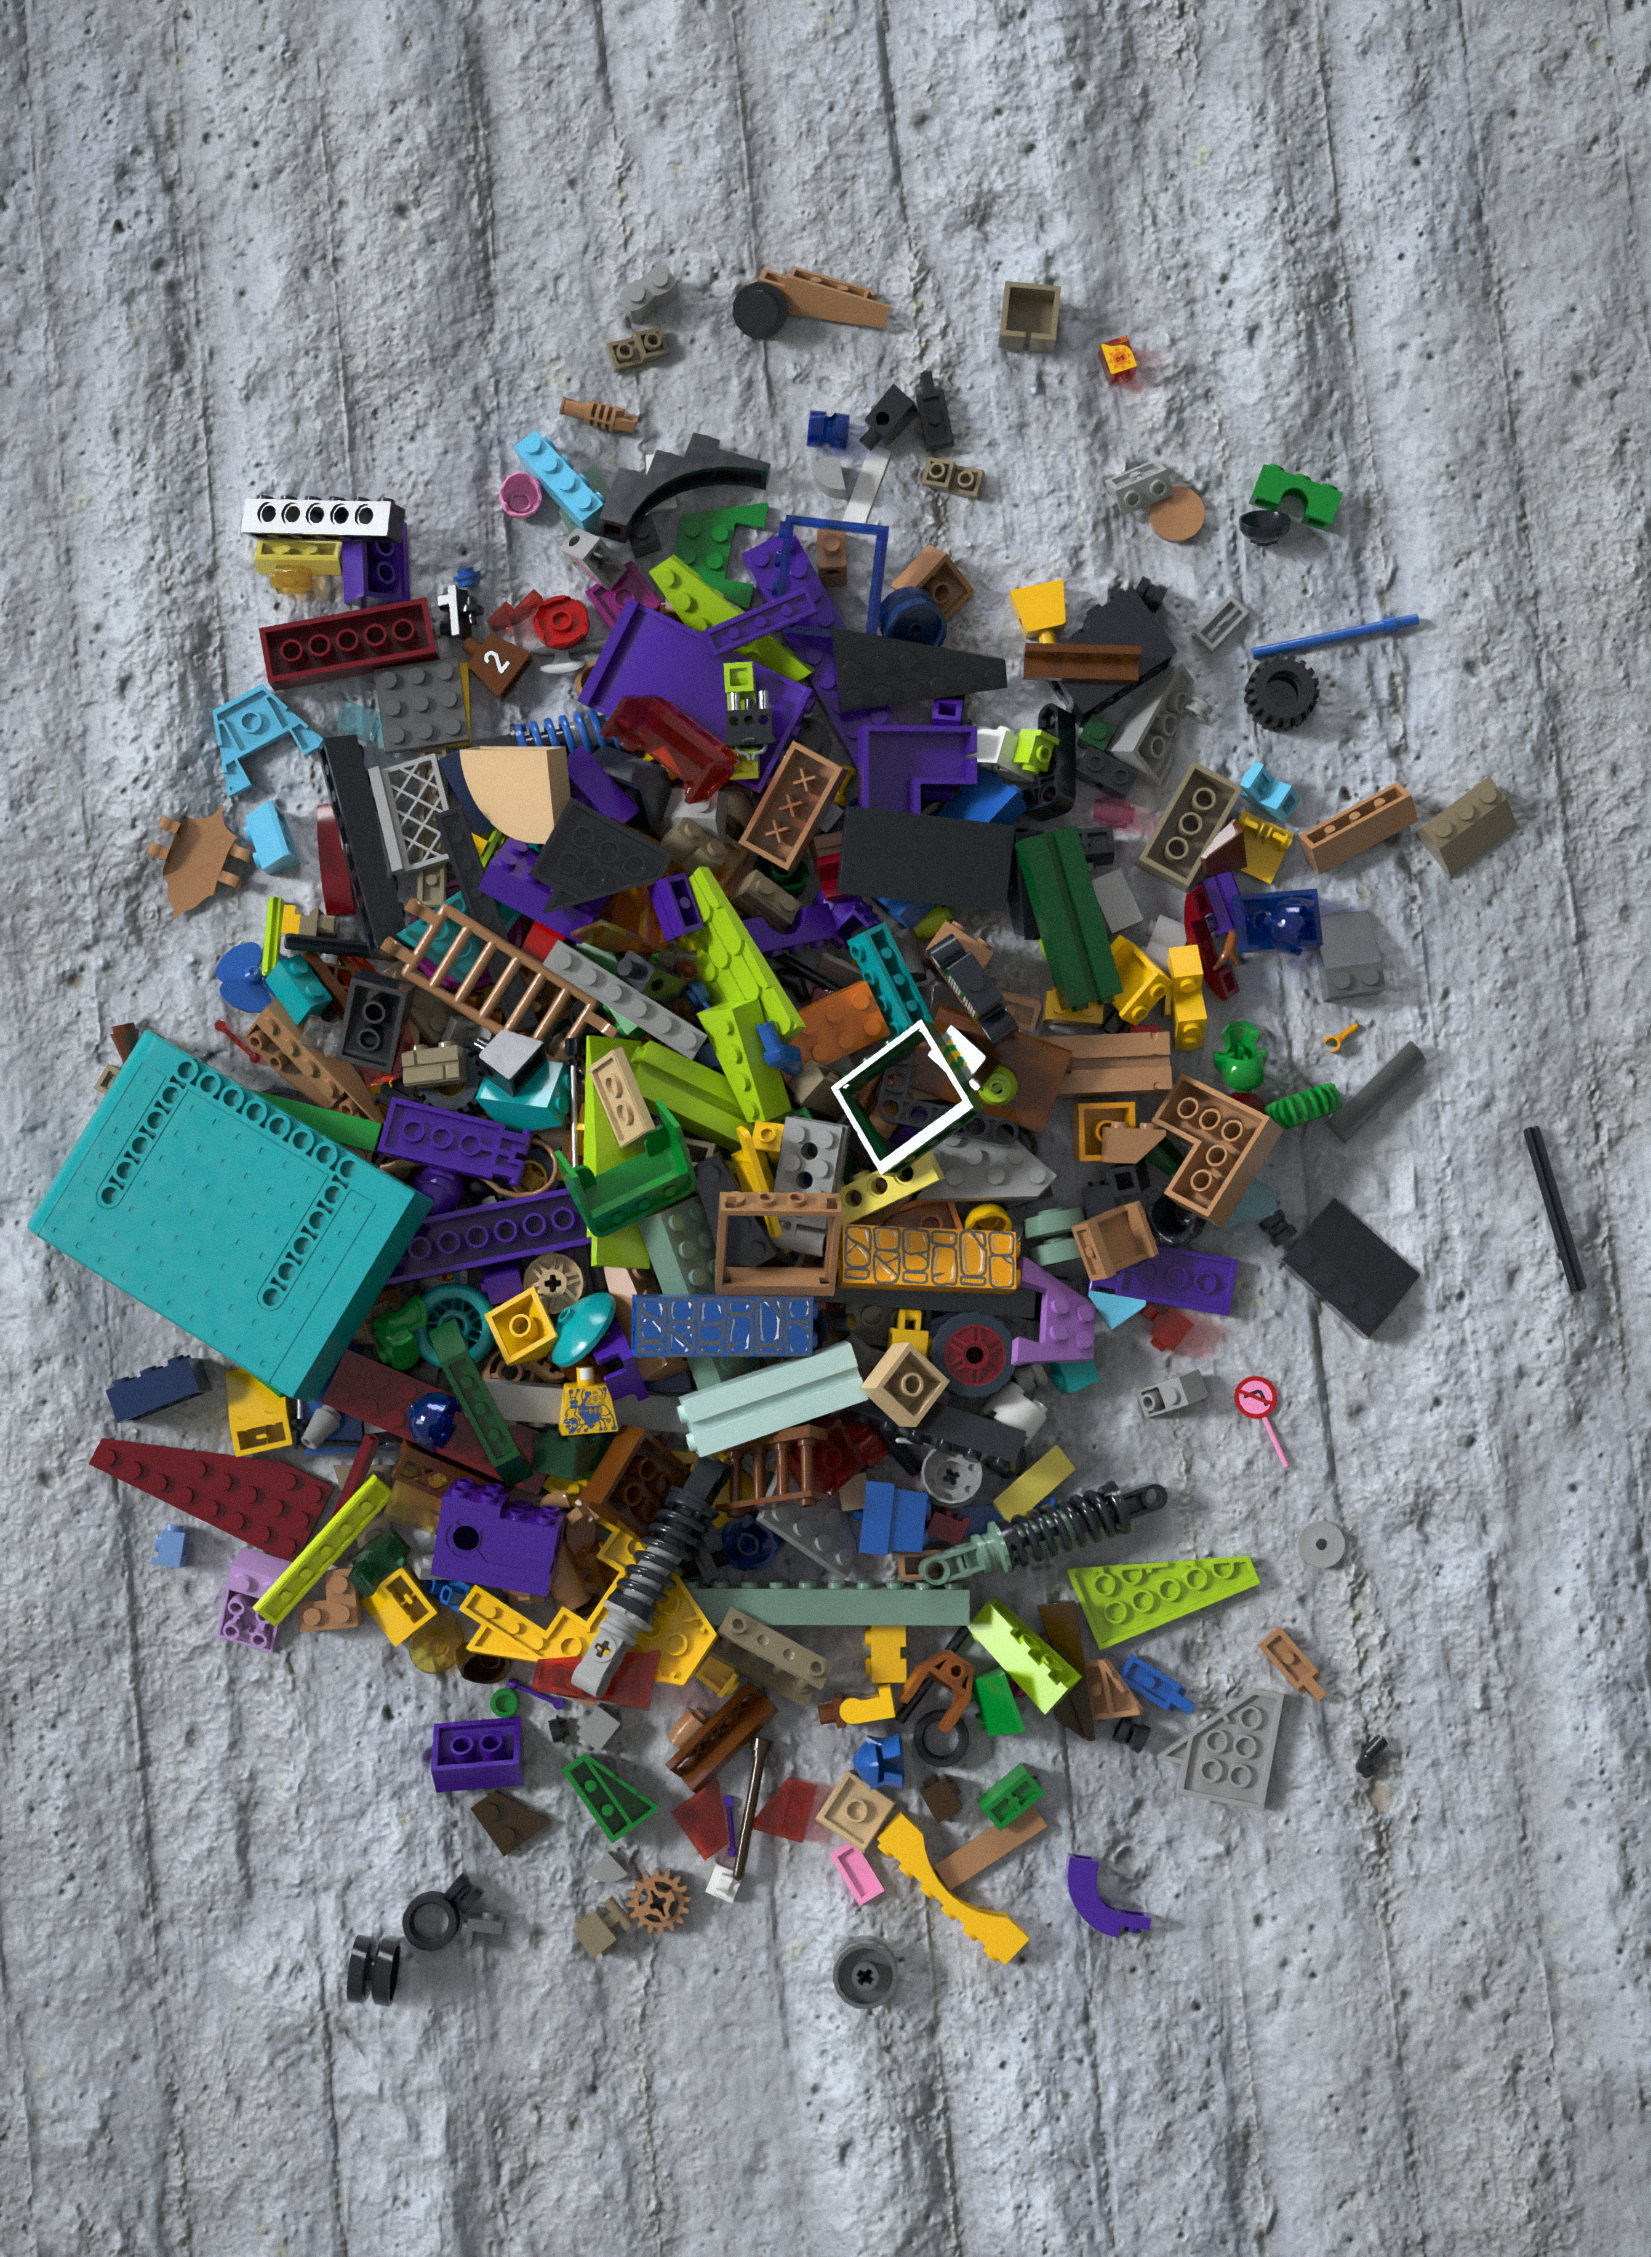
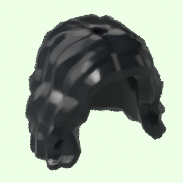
M1158 1186L1157 1190L1151 1192L1147 1199L1148 1205L1145 1207L1146 1219L1152 1235L1155 1239H1158L1161 1245H1188L1202 1233L1207 1220L1177 1205L1165 1195L1164 1192L1168 1186Z

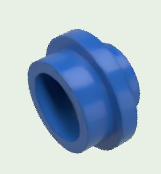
M474 567L457 570L458 576L453 577L458 587L463 588L479 584L481 572H475Z

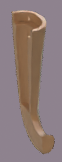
M566 1490L550 1493L543 1497L536 1505L539 1507L554 1505L559 1507L560 1510L566 1507L571 1508ZM562 1539L557 1576L550 1590L557 1613L562 1606L570 1611L582 1606L594 1594L564 1539Z

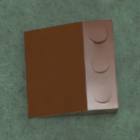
M623 1424L580 1495L579 1500L598 1516L641 1543L642 1538L645 1536H652L649 1532V1526L654 1522L660 1523L657 1519V1512L660 1509H668L665 1505V1499L669 1494L670 1487L675 1486L682 1489L692 1472L645 1428Z

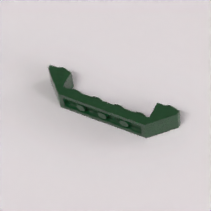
M456 1319L429 1331L428 1333L438 1360L496 1472L508 1488L534 1476L535 1472L523 1449H519L467 1348L469 1344Z

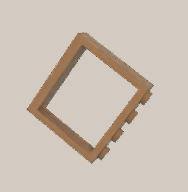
M720 1192L715 1260L716 1295L834 1296L842 1220L840 1193ZM729 1215L829 1217L824 1268L725 1267Z

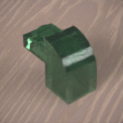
M394 1528L370 1540L355 1554L350 1561L353 1568L347 1578L365 1598L372 1596L386 1574L402 1567L412 1548Z

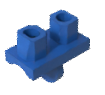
M426 1580L423 1590L458 1613L464 1614L459 1610V1607L474 1587V1584L458 1580Z

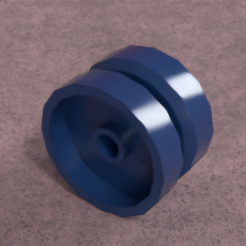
M913 586L899 588L890 593L880 604L877 612V626L882 636L921 642L938 647L942 646L947 635V622L932 596L925 590Z

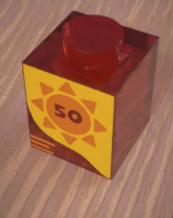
M1127 335L1100 344L1098 357L1108 385L1113 383L1121 385L1131 381L1136 374L1138 366Z

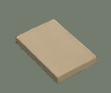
M622 1047L613 1049L588 1067L621 1149L632 1145L656 1129Z

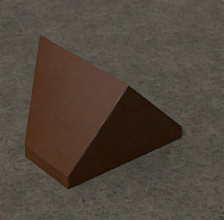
M1231 817L1202 854L1203 875L1209 877L1247 867L1244 832L1236 819Z

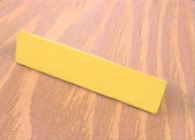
M258 540L255 555L258 574L341 575L342 542Z
M1055 1445L993 1501L992 1506L1009 1522L1012 1516L1016 1514L1025 1516L1028 1510L1033 1509L1069 1477L1076 1468L1058 1445Z

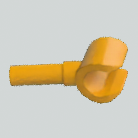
M1354 1023L1336 1036L1330 1035L1326 1037L1323 1044L1328 1039L1336 1040L1337 1046L1330 1053L1335 1052L1340 1048L1341 1042L1358 1030L1359 1026Z

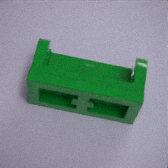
M1019 1763L978 1798L977 1802L983 1812L1001 1832L1040 1799L1045 1792L1024 1765Z

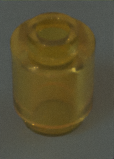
M303 565L276 566L275 571L270 573L271 588H276L277 594H305L306 591H312L311 568H305Z

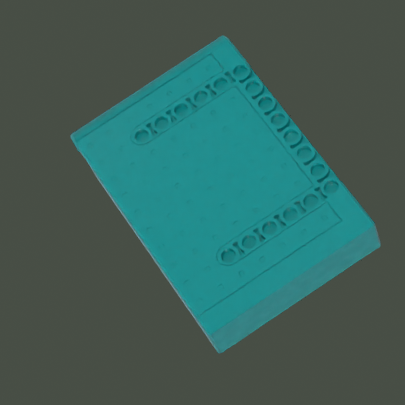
M148 1029L142 1033L27 1222L28 1230L283 1394L293 1399L314 1402L431 1209L433 1200L205 1061L181 1050L167 1041L165 1037Z

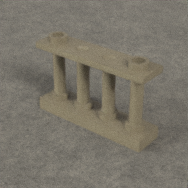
M732 1607L729 1608L721 1625L715 1627L714 1630L718 1638L707 1653L710 1657L803 1708L808 1705L815 1689L821 1690L834 1665L833 1662Z

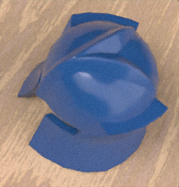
M900 1732L887 1738L867 1735V1741L862 1743L859 1750L853 1756V1769L858 1772L866 1784L870 1785V1791L883 1786L895 1787L904 1791V1758Z

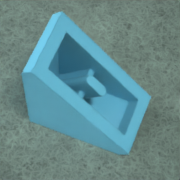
M1091 1290L1086 1293V1298L1096 1306V1312L1109 1330L1114 1329L1146 1306V1300Z

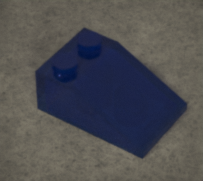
M1317 889L1231 896L1237 953H1294L1315 951L1323 946Z

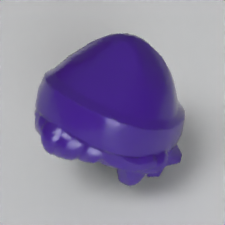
M429 1166L420 1175L414 1176L412 1188L433 1200V1205L426 1215L427 1217L452 1212L459 1205L461 1197L466 1195L462 1181L454 1172Z

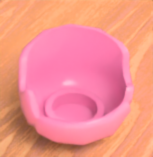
M516 472L509 475L500 489V502L503 510L509 516L517 519H526L535 515L542 502L539 481L529 473Z

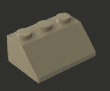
M1489 776L1422 826L1415 834L1450 878L1518 826L1507 798Z

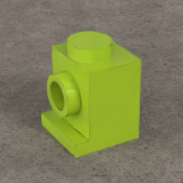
M1021 729L1012 762L1021 766L1022 771L1030 775L1047 772L1054 745H1059L1060 739L1043 730Z

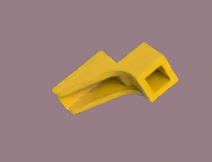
M1198 945L1172 947L1168 950L1167 966L1169 977L1173 981L1171 995L1174 1050L1193 1051L1203 1047L1207 1015L1201 990L1203 969Z

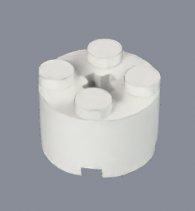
M1010 1382L999 1393L992 1395L979 1413L981 1416L987 1414L989 1416L987 1419L1026 1431L1024 1447H1026L1047 1419L1045 1413L1048 1409L1035 1399L1031 1402L1023 1396L1025 1391L1020 1386Z

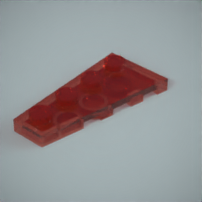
M661 1651L627 1652L611 1679L607 1691L600 1698L590 1695L571 1683L572 1675L584 1657L538 1659L531 1686V1689L535 1692L649 1711Z

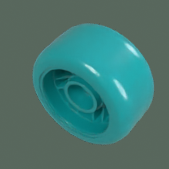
M446 1283L432 1288L420 1298L426 1305L427 1324L416 1329L413 1335L420 1347L421 1357L427 1362L443 1369L428 1332L449 1322L452 1318H459L463 1322L462 1332L469 1344L467 1348L475 1364L482 1361L495 1345V1338L485 1318V1314L495 1309V1307L491 1305L490 1299L487 1295H483L481 1290L469 1284Z

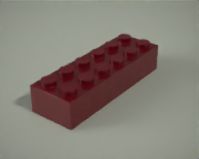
M426 597L259 628L267 679L274 691L374 673V669L440 660L432 608Z

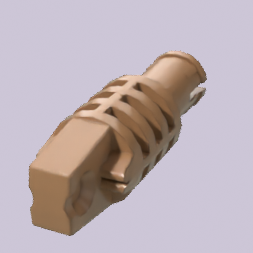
M563 397L560 405V415L581 419L587 426H594L595 428L620 433L621 431L634 433L637 428L638 417L625 413V409L606 405L601 402L598 403L593 400L584 403L567 397Z

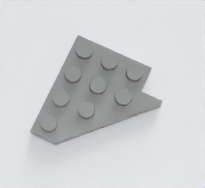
M826 1441L815 1443L816 1447L813 1448V1491L828 1494L829 1500L817 1502L816 1507L810 1508L794 1505L761 1510L756 1520L840 1579L849 1577L858 1552L847 1513L842 1511L838 1482ZM795 1446L791 1447V1451L788 1452L789 1493L801 1492V1448ZM777 1469L765 1497L777 1495Z

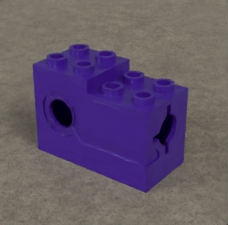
M470 1478L453 1480L442 1497L430 1575L547 1597L557 1576L567 1512L560 1511V1508L554 1505L533 1506L529 1501L520 1499L512 1502L510 1501L511 1490L504 1489V1486L501 1484H476Z

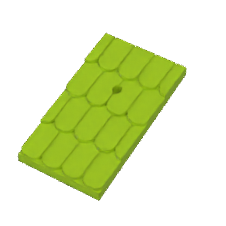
M698 867L688 880L705 928L689 936L670 941L675 950L667 956L678 960L677 968L682 978L687 981L686 984L689 982L695 983L696 981L702 983L711 999L706 1002L710 1008L724 1002L759 998L765 1022L773 1020L781 1043L787 1046L806 1025L709 867Z

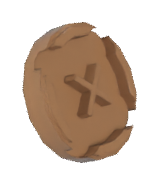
M1172 486V496L1151 504L1149 523L1153 532L1162 540L1183 543L1192 539L1200 531L1205 519V507L1201 498L1193 490L1183 486Z

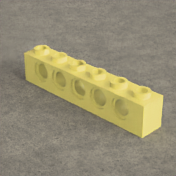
M929 1151L910 1165L914 1173L910 1181L903 1178L902 1172L895 1177L881 1175L878 1170L870 1174L867 1169L854 1175V1182L846 1186L842 1182L840 1189L842 1206L841 1226L856 1222L945 1179L933 1151ZM880 1177L884 1178L888 1184L885 1193L879 1192L876 1187V1182ZM853 1190L859 1191L862 1196V1201L858 1206L851 1201ZM783 1249L785 1254L793 1252L790 1250Z

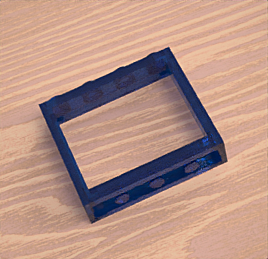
M786 515L785 521H780L778 538L783 539L782 550H777L775 567L780 568L779 579L773 580L772 596L780 598L787 595L795 526L875 535L876 544L866 633L877 635L889 526ZM791 625L777 631L779 633L832 638L831 629Z

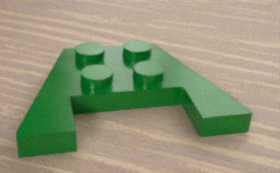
M769 503L682 514L674 555L699 574L701 580L713 590L717 589L724 595V599L738 605L744 611H750L754 584L726 580L735 527L765 531Z

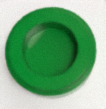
M508 1687L500 1688L491 1697V1710L496 1716L501 1718L513 1716L520 1707L518 1693Z

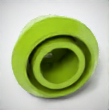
M999 1066L978 1091L979 1095L990 1105H1005L1016 1095L1017 1079L1009 1069Z

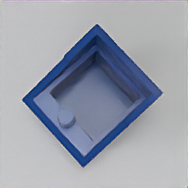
M866 1481L864 1509H855L852 1515L853 1520H862L859 1552L888 1555V1551L922 1553L923 1546H926L928 1542V1529L925 1528V1518L929 1517L931 1512V1499H928V1493L895 1488V1484L884 1481Z

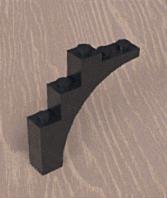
M693 432L684 457L671 452L656 450L647 474L619 467L599 517L598 536L626 544L634 527L649 511L661 502L679 493L696 488L716 485H737L766 490L771 463L719 449V439Z

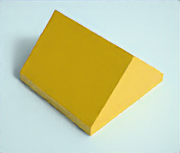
M534 1286L485 1314V1318L508 1366L546 1357L555 1341L559 1338L540 1295Z

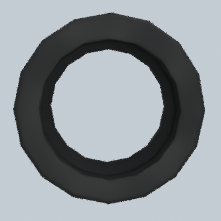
M946 1709L933 1710L924 1714L917 1722L914 1730V1746L918 1755L927 1764L935 1767H949L958 1763L966 1754L969 1746L968 1730L964 1721L959 1718L954 1725L958 1733V1743L951 1753L938 1756L927 1749L924 1743L925 1731L932 1723L942 1720L947 1712Z
M429 1891L421 1893L410 1902L403 1914L402 1927L404 1935L411 1945L420 1950L434 1951L442 1949L451 1942L459 1929L460 1914L458 1906L454 1901H449L443 1895V1892ZM430 1903L441 1906L446 1911L449 1920L446 1931L441 1936L433 1939L420 1935L414 1924L417 1910L423 1905Z

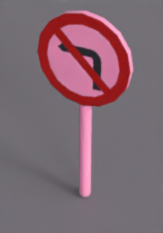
M1247 1377L1239 1382L1235 1389V1405L1240 1413L1248 1418H1262L1284 1468H1288V1461L1267 1417L1276 1406V1389L1264 1377Z

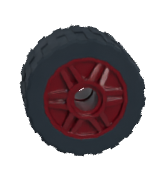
M981 1311L964 1312L944 1322L936 1331L931 1343L932 1347H930L929 1361L950 1381L945 1387L948 1393L962 1399H985L999 1393L1001 1389L1010 1383L1012 1376L1015 1375L1017 1370L1016 1366L1011 1365L1014 1334L1002 1320L993 1317L994 1315L989 1313H981ZM969 1348H976L980 1352L978 1363L972 1364L967 1360L966 1353Z

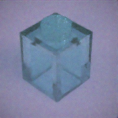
M346 701L344 708L338 710L335 723L338 725L337 728L341 734L357 735V739L374 744L381 721L378 711Z

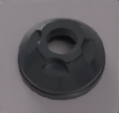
M1270 510L1247 512L1239 518L1240 531L1250 540V543H1254L1257 546L1277 544L1278 540L1289 532L1291 518L1288 515Z

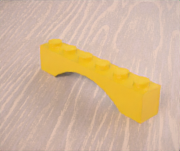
M902 1810L878 1833L877 1840L880 1842L878 1848L888 1858L894 1856L901 1863L898 1867L908 1878L912 1879L915 1876L922 1883L920 1889L931 1900L936 1897L943 1904L941 1910L952 1921L957 1918L964 1925L962 1930L972 1941L975 1942L979 1939L986 1946L983 1951L995 1963L1000 1960L1006 1965L1029 1941L1028 1934L1007 1913L992 1912L975 1907L960 1899L952 1891H949L937 1876L928 1859L922 1829Z

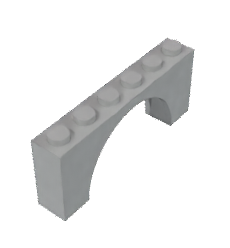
M558 939L542 964L690 1060L694 1058L708 1036L695 1025L641 994L561 939Z

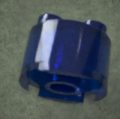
M759 1511L745 1513L744 1518H732L721 1533L723 1555L738 1570L761 1571L768 1567L784 1548L786 1540L756 1520Z

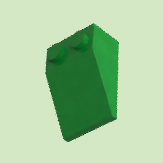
M998 1665L974 1674L970 1702L976 1701L980 1712L976 1713L975 1716L980 1729H987L989 1736L1026 1731L1001 1666Z

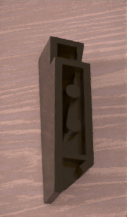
M1060 1600L1037 1605L1046 1631L1039 1634V1637L1082 1676L1065 1698L1053 1708L1055 1719L1058 1723L1079 1735L1081 1739L1090 1742L1095 1741L1076 1603L1074 1600Z

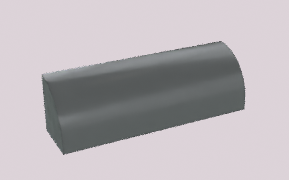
M1411 1040L1405 1043L1340 1110L1324 1123L1344 1144L1426 1064V1059L1419 1048Z

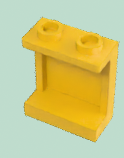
M1119 935L1110 947L1123 993L1115 995V1001L1111 1003L1120 1012L1119 1016L1137 1027L1146 1018L1148 1012L1159 999L1166 994L1173 981L1135 943Z

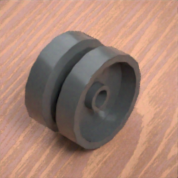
M865 1935L851 1938L839 1948L833 1965V1982L836 1992L842 2000L856 2009L870 2010L883 2005L891 1998L897 1986L898 1970L894 1953L889 1946L874 1936ZM867 1969H870V1973L867 1975H863L859 1971L862 1970L865 1972L867 1971Z

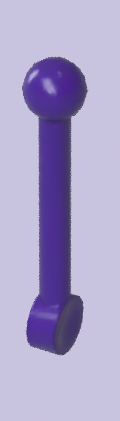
M511 1678L508 1681L510 1689H519L553 1704V1707L557 1710L564 1707L565 1702L560 1697L552 1698L520 1684L516 1678Z
M726 1795L723 1798V1804L727 1810L730 1842L728 1855L736 1857L737 1847L732 1812L734 1798L731 1795Z

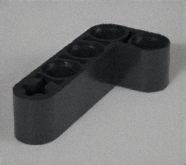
M1053 703L1046 704L1040 710L1038 730H1043L1060 739L1059 745H1054L1047 772H1039L1038 785L1022 791L1024 794L1022 799L1028 807L1023 814L1039 822H1044L1070 812L1076 799V720L1072 713Z

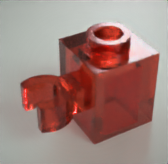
M1147 1303L1139 1311L1143 1317L1154 1324L1147 1333L1152 1338L1149 1343L1162 1353L1165 1350L1173 1352L1194 1325L1173 1307H1168L1163 1314H1160Z

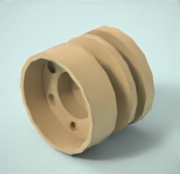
M550 1253L542 1255L531 1262L524 1274L523 1288L526 1291L532 1286L536 1287L547 1313L559 1315L565 1308L586 1297L588 1281L585 1271L578 1262L562 1254ZM553 1276H556V1280L561 1281V1286L556 1287V1292H553V1289L547 1286V1283L553 1280Z

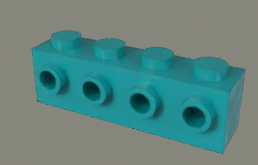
M886 922L847 940L850 953L857 961L863 980L868 983L893 1038L903 1034L909 1024L914 1025L920 1020L934 1023Z

